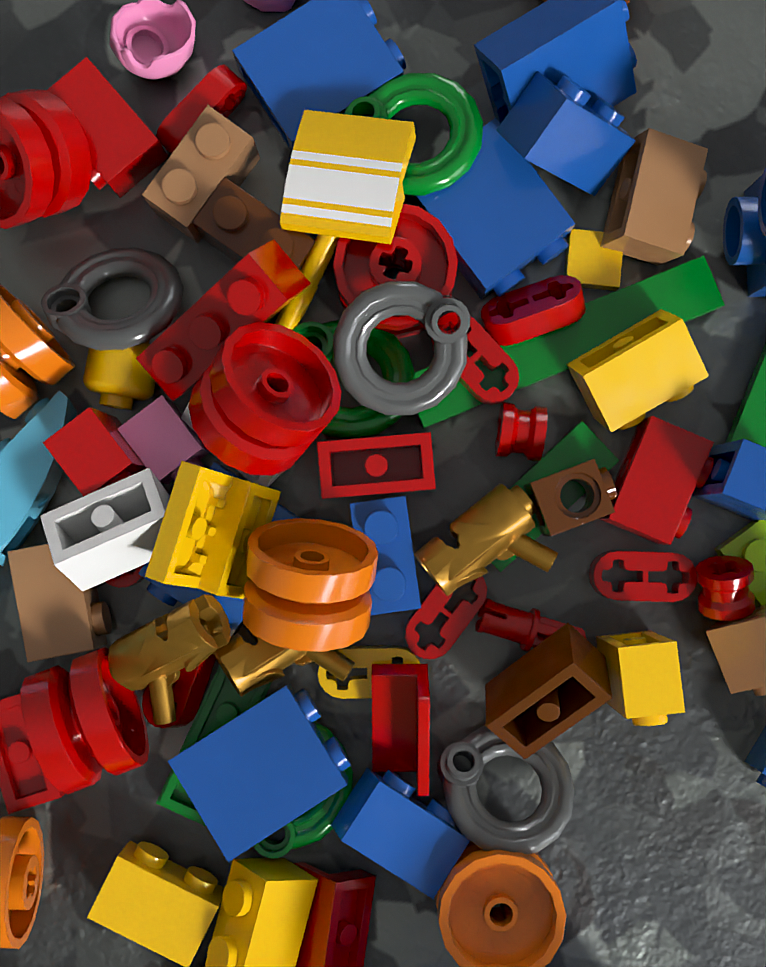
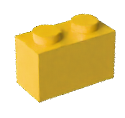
M663 309L567 364L594 419L610 432L617 429H628L637 425L646 417V412L663 402H673L684 398L692 392L696 383L709 376L683 319Z
M650 630L596 636L597 649L605 656L613 697L606 702L625 719L632 718V723L636 726L665 724L668 722L667 714L685 713L677 641Z
M129 841L117 856L87 918L183 967H189L220 906L224 887L218 885V880L213 874L202 868L190 866L186 869L168 860L169 855L157 845L149 842H139L136 844Z
M285 858L233 859L227 884L223 890L222 902L204 967H295L318 879Z

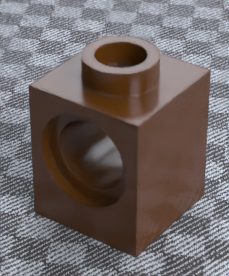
M595 459L585 461L524 485L528 497L537 508L534 514L543 536L551 537L615 512L611 502L612 499L617 498L614 482L606 467L598 469ZM569 480L581 484L586 492L584 506L575 513L567 510L560 499L561 489Z

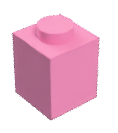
M163 395L117 429L145 467L151 469L160 483L169 484L173 480L175 481L181 460L204 467L201 459L209 454L210 451L206 449L196 432L181 419L182 413L173 401Z

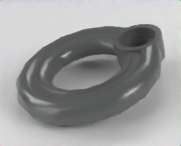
M114 248L91 255L71 268L59 285L52 287L44 294L41 306L49 324L54 329L68 336L74 343L98 351L124 350L148 342L169 326L181 308L184 286L176 267L160 254L140 248ZM118 277H135L149 285V300L143 308L133 315L118 320H102L91 315L88 297L96 287L105 281Z
M387 281L363 291L343 311L333 334V364L343 387L362 406L384 415H414L437 406L456 387L466 366L467 331L470 327V314L467 307L456 297L442 295L439 291L416 281ZM445 311H453L457 315L456 326L448 331L439 329L437 324L439 316ZM394 315L410 316L421 321L425 330L434 341V356L429 368L420 377L408 382H391L381 378L371 368L367 358V341L371 331L382 320Z
M482 726L460 742L452 743L446 747L438 760L437 773L443 783L448 813L463 836L484 851L502 850L519 852L526 855L538 853L559 838L571 818L575 788L569 765L552 741L527 759H523L490 729ZM459 755L465 756L471 763V770L468 772L458 771L453 765V758ZM509 755L520 758L531 765L539 777L542 789L540 803L534 813L524 820L515 822L499 820L488 813L479 801L476 789L477 781L483 773L484 765L495 757Z

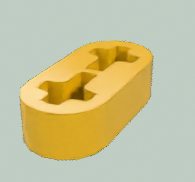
M348 646L336 650L355 662L353 668H367V675L351 676L348 686H339L337 677L328 676L327 670L319 666L318 679L324 691L332 697L341 699L372 698V664H391L393 657H402L403 664H420V661L410 649L404 646Z

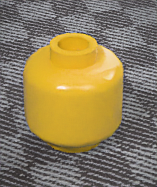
M149 341L124 350L98 351L92 348L88 349L83 382L88 390L100 394L99 405L132 410L133 400L145 401L153 396L156 381L136 359L150 345Z

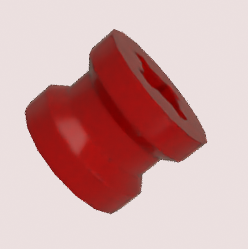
M502 402L496 431L495 456L508 457L511 453L524 454L527 460L539 462L546 439L547 408L535 406L530 411L520 410L514 403Z
M728 555L715 556L699 562L696 566L697 582L703 586V591L698 595V606L703 616L715 620L732 621L745 618L754 612L755 596L749 590V585L754 580V568L749 560Z

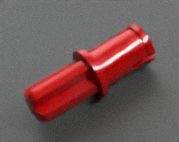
M486 598L477 616L482 619L481 621H476L475 631L519 643L521 650L529 651L531 647H536L564 626L565 623L540 616V610L532 608L530 612ZM573 626L581 635H583L586 638L585 631L583 629Z

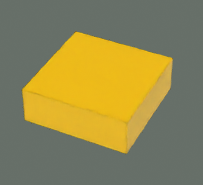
M572 229L567 236L569 246L566 248L564 275L577 278L581 282L582 288L616 291L620 287L623 252L600 247L604 232Z

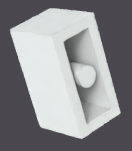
M147 468L40 515L54 565L80 590L85 591L150 561L170 495L151 469Z

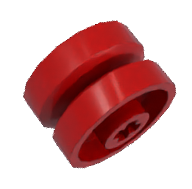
M27 89L10 92L0 97V228L9 229L29 223L39 217L46 218L66 212L80 205L89 190L92 164L89 143L78 118L63 100L47 90Z
M403 204L391 244L340 237L337 241L333 263L339 297L344 309L363 291L387 281H416L439 291L442 295L451 296L458 266L453 239L440 220L419 206ZM391 268H398L403 271L398 273L396 279L386 277V272ZM394 315L384 319L375 327V329L394 334L397 338L417 335L425 330L421 321L403 315Z
M255 322L238 327L224 341L214 356L212 364L203 372L193 387L188 408L194 431L206 449L224 464L250 475L272 476L290 469L339 411L342 391L336 371L323 352L307 338L282 325Z
M106 647L73 659L70 672L56 665L24 678L20 690L21 712L34 756L49 782L59 792L65 794L94 785L101 779L102 769L117 776L143 766L148 761L149 742L141 705L135 691L120 685L112 677L108 667L109 649Z

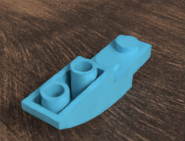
M60 390L51 400L44 398L33 406L25 418L27 424L12 440L6 438L0 442V565L3 567L9 561L7 552L18 550L40 520V515H43L64 471L42 443L77 415V410Z

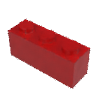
M273 239L251 251L136 359L170 399L174 401L195 386L203 372L212 364L214 356L224 341L238 327L255 322L267 323L311 283Z

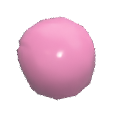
M138 0L136 3L131 2L123 5L111 18L109 45L121 64L131 73L153 80L168 78L176 75L191 58L195 41L196 20L186 3L182 0H177L172 5L163 3L160 0Z

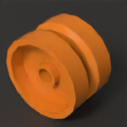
M0 283V412L12 419H17L39 400L35 383L28 374L41 383L55 385L76 365L63 346L56 340L47 325L23 301L16 298Z
M292 518L272 521L257 527L248 537L246 570L247 576L250 579L244 585L242 607L244 625L254 636L272 645L296 651L325 652L345 648L361 640L370 624L372 598L369 589L375 581L378 551L375 542L363 532L354 528L321 519Z
M3 816L0 819V948H21L28 939L39 906L44 871V844L40 824L33 817Z
M470 841L435 895L438 923L445 948L459 967H545L551 962L563 941L566 922V911L561 892L556 881L553 879L548 865L539 853L526 855L520 852L502 850L484 851ZM500 903L499 907H493L494 905Z

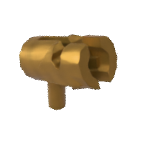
M498 484L450 523V532L457 539L458 549L449 547L441 539L434 537L416 551L414 556L433 581L448 596L464 584L487 574L488 570L485 567L496 558L498 560H507L516 555L548 572L558 552L526 536L535 527V522L531 515L537 511L536 506L528 495L518 485L509 490L503 484Z
M204 594L122 636L109 647L108 667L115 681L131 691L142 690L149 686L154 724L164 725L177 720L172 684L179 679L180 670L185 668L187 672L192 671L217 649L229 643L231 629L222 605L212 595Z
M235 634L230 637L227 645L213 653L225 675L241 697L257 687L285 676L282 670L293 663L304 666L315 662L341 681L346 679L355 665L354 661L336 649L325 652L296 651L272 645L254 635L253 638L257 645L252 646L250 643L245 642L239 634Z

